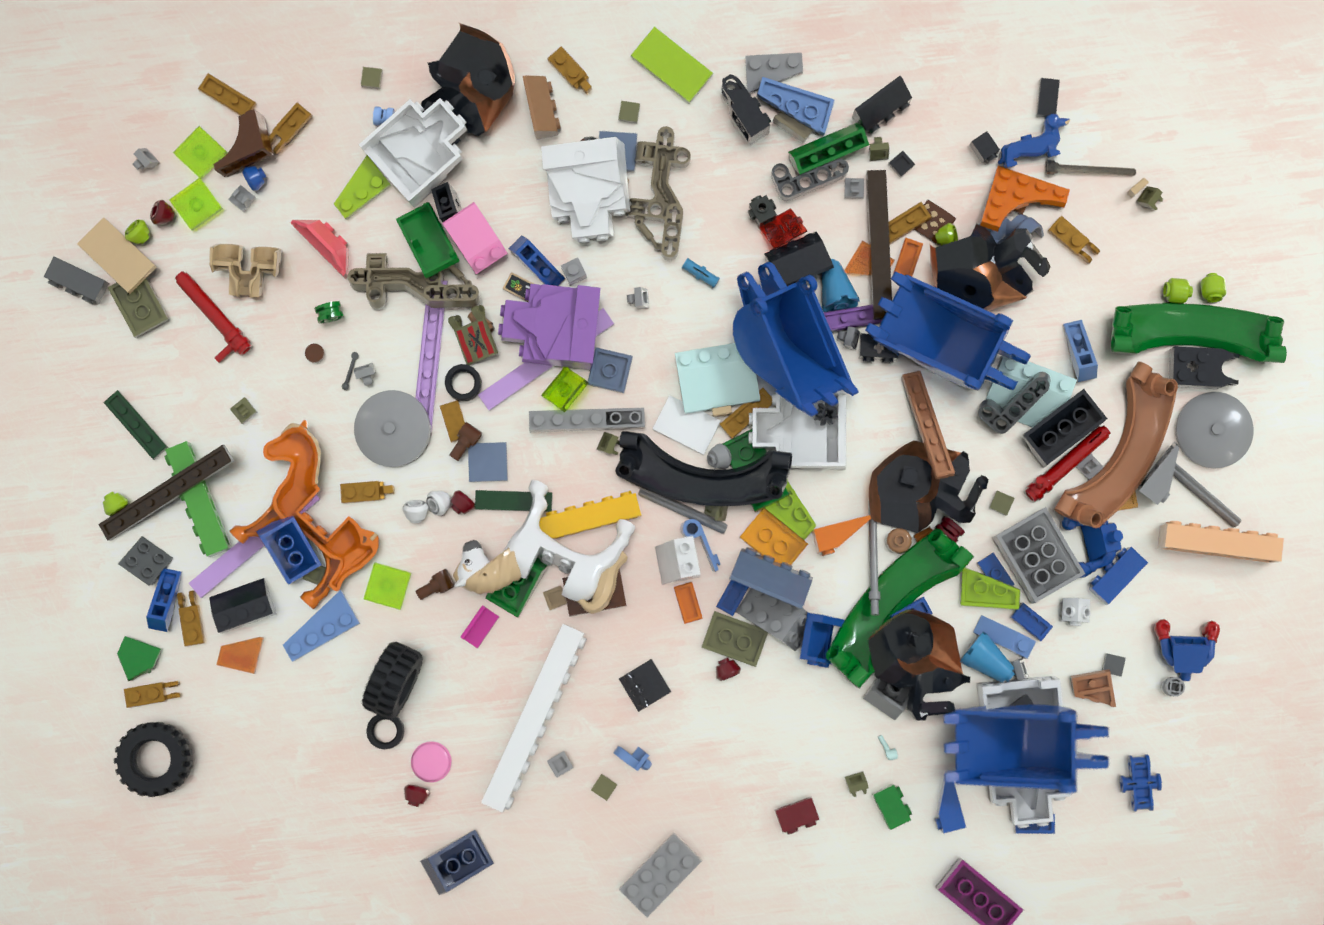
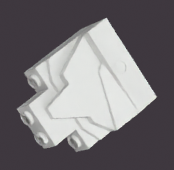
M441 98L425 112H423L424 108L417 101L413 103L411 99L408 100L359 144L363 151L413 207L432 192L431 189L437 187L454 166L462 160L460 155L462 151L455 143L451 144L467 131L465 127L467 122L460 114L456 116L452 112L453 106L447 100L443 102Z
M616 137L542 146L543 170L547 172L552 218L558 220V223H566L571 219L572 238L578 241V243L590 242V239L597 238V241L608 240V237L614 236L612 214L614 216L625 215V212L630 211L624 143Z
M840 390L834 393L838 404L830 407L837 408L835 415L838 418L832 420V425L826 422L824 426L820 425L821 421H814L815 415L811 417L797 409L778 393L772 394V405H776V408H753V413H749V424H753V432H749V444H752L753 448H776V451L792 453L791 468L846 469V392ZM820 400L814 403L813 405L816 409H818L819 403H822L825 406L826 402Z

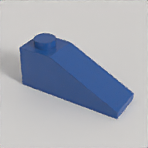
M521 235L508 248L543 284L558 286L565 279L526 237Z
M164 568L161 572L146 616L149 629L168 631L182 575L181 571Z
M943 779L937 809L938 818L935 819L938 830H941L942 833H948L966 828L955 784L944 782Z

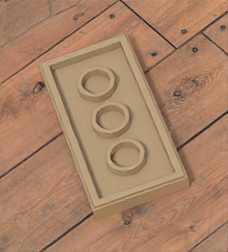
M104 217L77 243L84 252L129 294L157 268Z

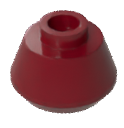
M164 200L156 201L150 214L152 223L162 225L171 222L174 218L172 207Z
M460 490L454 492L450 501L453 504L451 508L458 515L461 512L466 514L475 509V503Z
M729 658L718 661L719 665L716 666V678L719 681H723L740 673L741 667L734 660H729Z
M408 784L404 787L405 800H408V805L419 807V804H424L430 795L428 789Z

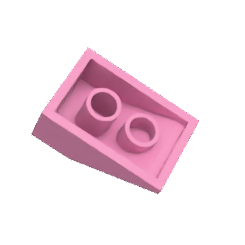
M475 202L442 223L475 274H478L508 254Z

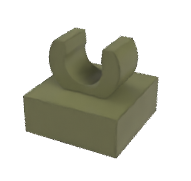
M874 137V143L869 146L870 161L889 159V142L882 143V137Z
M1147 186L1137 202L1141 206L1157 210L1158 208L1155 206V203L1157 201L1163 202L1161 197L1163 192L1159 188Z
M245 397L230 408L241 424H244L258 413Z
M604 432L597 450L610 455H618L614 447L616 444L620 445L619 437Z
M864 772L845 777L849 792L854 797H857V791L862 790L864 794L867 793L866 789L869 787Z

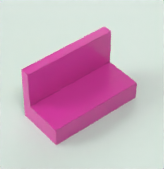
M482 605L460 638L478 648L499 619V616Z

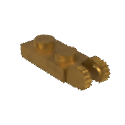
M298 102L269 135L271 144L277 136L281 138V141L274 147L273 152L275 154H278L285 147L286 143L288 144L312 117V114Z
M1062 215L1048 230L1075 255L1080 256L1087 263H1091L1092 258L1082 251L1084 246L1096 255L1100 252L1099 248L1090 242L1085 235Z
M194 590L189 591L191 603L189 607H185L182 592L177 593L184 646L205 643L199 605H197Z
M178 681L160 682L124 689L126 708L179 698L180 693L175 692L165 695L164 690L166 687H176Z

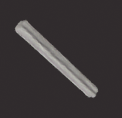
M1176 463L1173 476L1232 527H1237L1241 523V518Z
M643 488L639 490V496L689 519H695L700 524L722 534L727 529L728 525L726 523L714 520L715 518L676 500L655 494Z

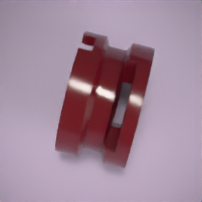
M943 516L942 522L937 524L934 529H941L951 540L957 543L959 541L958 538L962 537L965 531L952 519Z

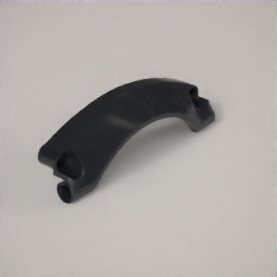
M622 431L619 444L620 448L623 449L620 453V461L615 472L618 477L645 490L686 503L706 506L749 505L779 499L783 495L787 485V478L790 474L792 453L769 450L761 458L745 466L724 470L705 469L689 465L672 457L658 447L646 434Z

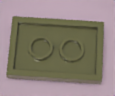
M147 278L131 294L117 282L107 287L135 338L169 320Z
M714 611L701 648L756 667L768 632L755 625Z

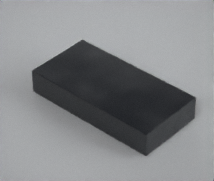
M1040 78L1036 116L1046 117L1057 113L1060 80Z

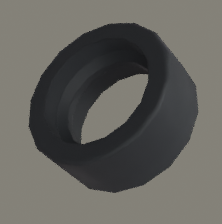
M459 364L453 366L445 376L447 392L458 401L473 399L481 389L482 380L480 375L470 365ZM459 372H468L474 378V387L466 394L456 392L452 386V379Z
M379 715L372 717L366 729L367 738L370 743L376 748L383 750L397 746L404 735V726L400 718L396 716V718L390 720L395 724L397 733L392 741L384 743L375 737L374 728L379 721L385 720V718Z

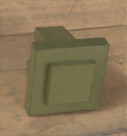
M705 505L704 514L714 517L716 521H725L728 506Z

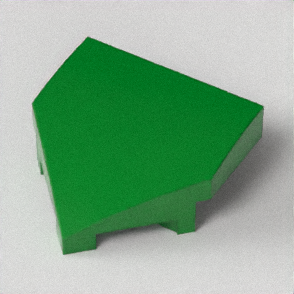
M125 636L117 656L127 680L131 681L137 676L151 673V669L154 668L159 658L161 649Z

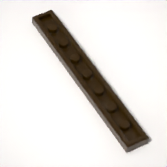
M867 170L873 320H883L886 311L878 303L881 297L892 301L886 170Z
M221 445L98 525L107 541H110L225 468L234 460L226 446Z

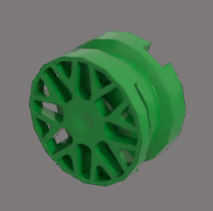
M340 301L324 303L314 308L318 314L317 321L319 324L337 321L344 317L343 312L339 308L341 306Z

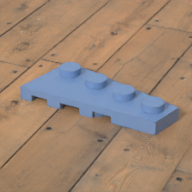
M765 77L761 79L756 96L822 136L825 135L835 99Z
M342 590L334 595L283 644L292 662L360 624Z

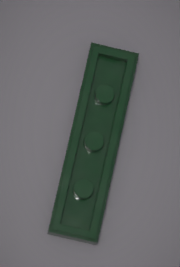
M119 390L103 402L153 460L168 448Z
M476 490L475 510L530 511L533 498L531 492ZM547 492L544 498L548 506L544 512L552 511V492Z

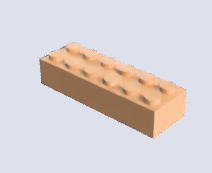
M1170 521L1160 526L1157 549L1266 563L1282 561L1284 538H1278V534L1275 533L1259 535L1258 531L1250 530L1239 533L1240 529L1228 528L1220 530L1219 526L1201 528V524L1189 523L1183 526L1180 521Z

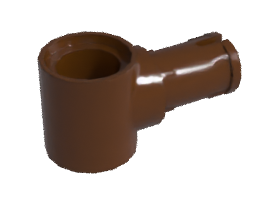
M466 422L458 432V442L449 456L459 461L466 449L471 446L473 447L478 442L482 432Z
M444 569L431 576L430 582L415 592L418 598L423 600L435 592L442 594L453 588L455 584L447 569Z

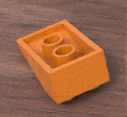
M868 515L813 529L812 536L817 554L822 553V556L833 554L835 552L834 549H837L871 519V516Z

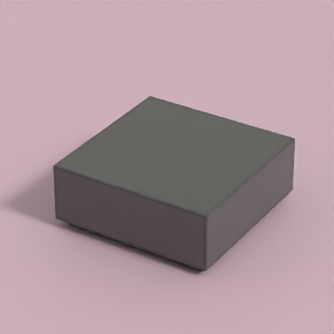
M1106 653L1102 670L1109 669L1112 675L1122 677L1126 658Z

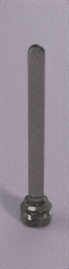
M1046 160L1045 175H1054V173L1057 174L1058 172L1134 176L1137 173L1135 168L1059 164L1055 160Z

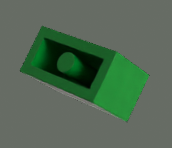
M891 784L872 793L889 830L911 821L910 815H912L908 804H903L901 798L904 796L899 786L895 787L894 784Z

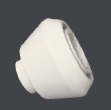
M431 491L427 495L426 503L429 510L435 515L442 516L451 505V497L444 491Z
M411 500L403 505L402 510L407 520H410L411 523H420L425 519L429 507L425 501Z

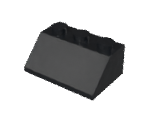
M901 75L854 109L852 119L864 128L866 135L868 133L874 134L881 128L880 124L884 121L886 123L890 122L896 117L895 113L899 110L903 112L911 106L912 96Z
M817 231L764 253L766 261L774 264L787 286L799 282V279L807 275L816 276L834 268L827 249Z
M265 578L209 597L212 617L217 632L221 634L277 614Z

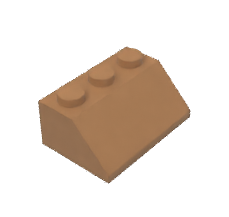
M522 76L536 140L557 136V129H561L559 118L554 117L553 111H557L555 99L551 100L550 93L553 92L551 81L547 82L546 76Z

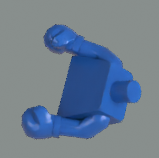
M1064 517L1062 520V527L1064 529L1073 530L1081 526L1089 557V562H1079L1085 572V575L1079 578L1087 577L1092 572H1095L1096 569L1110 565L1116 556V552L1122 548L1120 541L1123 539V534L1120 530H1117L1116 524L1108 523L1107 520L1101 527L1093 528Z

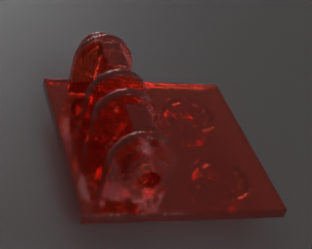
M791 208L777 215V218L772 222L759 228L773 249L808 232L802 224L801 217H797Z

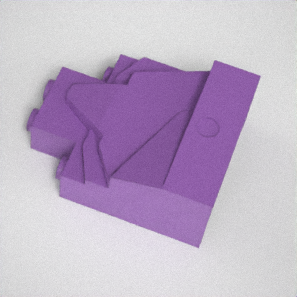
M530 284V289H526L525 300H528V302L506 300L505 305H501L500 316H503V324L499 323L498 335H501V341L524 343L519 348V356L522 357V362L590 370L594 357L601 288L578 285L577 288Z

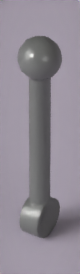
M357 352L351 354L352 361L345 383L342 384L343 390L349 388L350 376L355 361L359 358Z

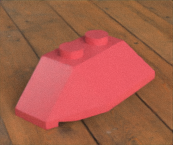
M292 220L290 222L345 279L348 277L349 250L345 246L347 242L340 235L336 237L332 233L334 229L327 222L324 224L320 220Z

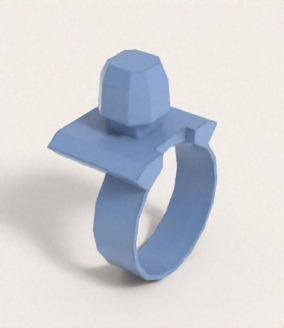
M620 746L613 752L637 771L640 768L649 770L652 766L651 761L647 759L649 755L640 747L632 755Z

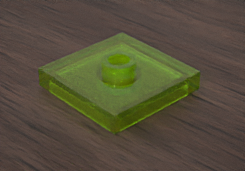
M198 126L173 153L202 179L214 167L213 164L221 160L227 151L204 129Z
M200 177L169 199L192 231L223 209Z
M564 367L541 396L565 413L588 385V382L568 367Z
M374 562L364 600L401 610L412 573Z

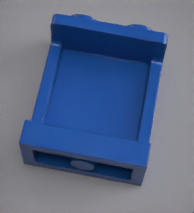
M807 613L800 659L807 660L809 665L829 668V664L833 665L827 660L826 653L831 645L833 627H841L844 619Z

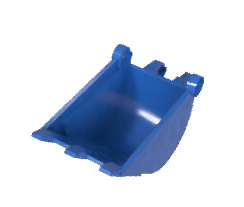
M766 262L758 267L761 286L756 283L749 272L746 271L739 274L737 283L743 307L737 311L733 320V337L736 348L744 363L754 373L777 389L775 390L776 393L811 417L818 414L813 404L820 400L830 406L838 404L834 393L840 390L845 391L851 396L858 394L859 390L852 383L815 294V290H817L816 279L812 275H807L799 279V282L787 286L771 262Z
M896 271L894 272L891 280L899 288L892 301L881 297L878 305L886 311V314L880 326L868 323L865 329L873 337V340L898 356L899 354L905 355L934 374L960 386L979 391L984 380H988L1007 389H1015L1018 381H1014L1003 375V372L991 367L997 354L1025 365L1031 357L1026 351L1004 341L1013 323L1011 318L1000 313L997 315L907 274L903 275Z
M1017 705L986 709V706L958 709L955 712L944 714V724H955V741L944 744V753H953L956 759V770L944 773V782L961 785L1059 789L1061 793H1076L1077 769H1105L1109 767L1108 756L1077 753V739H1091L1092 737L1109 738V727L1077 724V712L1067 707Z

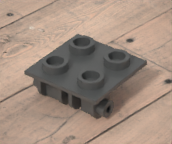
M141 536L118 565L150 586L155 584L157 576L173 557Z

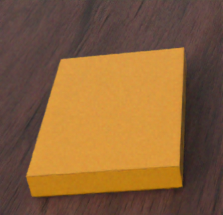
M765 508L760 511L740 536L744 542L761 556L769 555L775 558L774 562L780 564L785 562L792 565L808 545L807 542Z

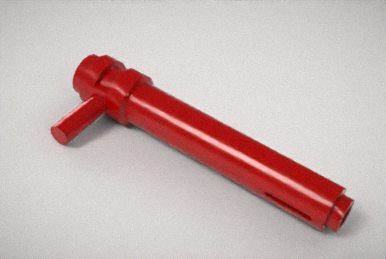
M182 271L177 274L175 279L178 286L224 336V341L228 344L214 357L216 361L220 363L232 351L239 353L240 356L247 353L252 345L250 340L242 335L243 332L239 327L236 328L188 273Z
M1104 425L1097 427L1046 473L1040 474L1035 479L1036 481L1030 483L1024 491L1029 499L1033 502L1040 501L1045 493H1049L1056 483L1109 438L1111 432Z

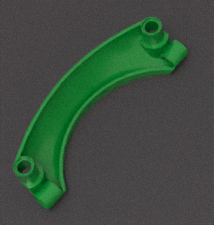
M1187 303L1117 306L1115 308L1111 335L1112 352L1137 354L1159 346L1194 345L1224 349L1259 362L1284 363L1287 356L1286 346H1282L1283 338L1281 336L1284 319L1277 316L1227 307Z
M941 529L933 530L902 554L878 577V591H880L881 599L879 600V615H871V600H869L871 586L866 590L839 629L826 653L827 660L860 689L875 671L868 644L870 636L891 619V614L909 605L935 585L958 576L974 556L963 546L959 547Z

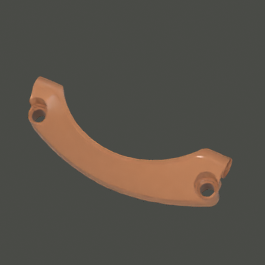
M1138 361L1126 382L1127 416L1122 437L1114 454L1105 467L1092 479L1080 486L1064 491L1054 509L1057 513L1082 525L1099 528L1126 503L1147 475L1163 443L1178 390L1176 380L1164 378L1158 373H1152L1153 369L1143 362Z

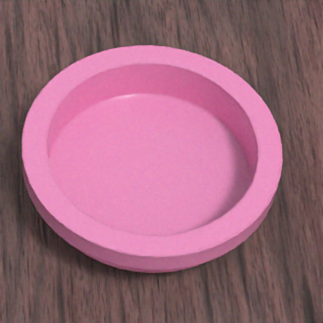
M425 742L419 745L412 754V770L422 781L437 782L443 779L451 769V755L448 749L438 742Z

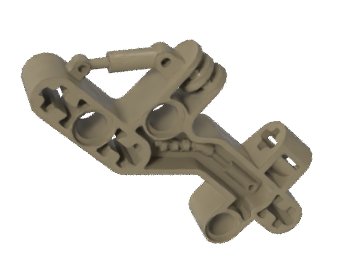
M664 126L658 130L656 143L637 142L635 162L653 165L651 190L655 196L650 200L630 198L629 202L632 203L630 205L631 212L627 216L635 218V226L638 227L648 241L650 240L654 244L656 250H661L662 257L665 260L671 261L677 257L679 251L683 208L669 185L671 167H687L691 161V153L687 148L674 146V131L672 128ZM665 133H668L669 136L667 138V145H663ZM685 154L688 158L686 161L681 162L677 159V156ZM643 205H647V206H648V208H647L648 214H643V213H642V212L645 211V207H643ZM653 207H659L661 209V213L658 215H653L651 213V209ZM673 210H677L678 213L676 215V223L672 222ZM644 220L664 223L662 243H657L654 240V235L643 223ZM675 228L678 233L675 236H669L667 230ZM669 242H673V252H671V255L667 254L666 251L668 250Z
M367 253L366 268H355L348 273V280L352 289L355 291H366V297L370 306L376 309L384 306L386 291H408L431 308H467L477 306L481 301L478 288L472 285V282L464 277L465 275L455 265L425 278L422 271L417 273L407 267L388 268L387 253ZM450 270L465 284L443 285V271ZM433 276L438 277L435 281L429 280ZM450 294H456L455 298H448ZM374 295H380L378 299H372Z

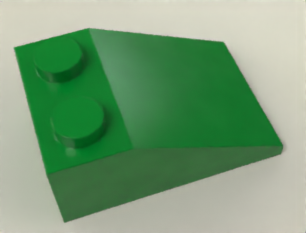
M537 557L526 579L520 578V580L513 581L510 585L500 590L487 593L485 599L518 618L542 579L548 565L541 562V559Z

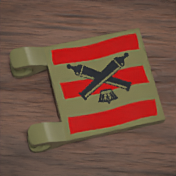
M483 305L471 308V312L477 320L465 326H462V319L459 315L448 318L467 365L498 354L485 318V308Z

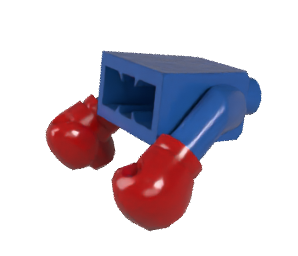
M1161 619L1155 624L1154 631L1161 644L1162 655L1167 664L1173 667L1174 672L1180 673L1179 678L1182 681H1190L1192 673H1201L1203 668L1214 658L1215 644L1220 634V625L1217 622L1209 621L1204 625L1202 630L1204 637H1169L1170 623L1168 620Z

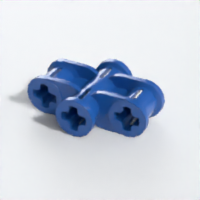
M1145 754L1143 757L1129 755V777L1120 776L1121 793L1131 791V807L1133 812L1143 809L1153 811L1152 789H1157L1158 791L1162 789L1160 773L1151 776L1150 757L1148 754Z

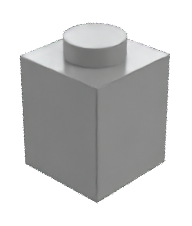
M578 257L561 265L570 286L587 278Z

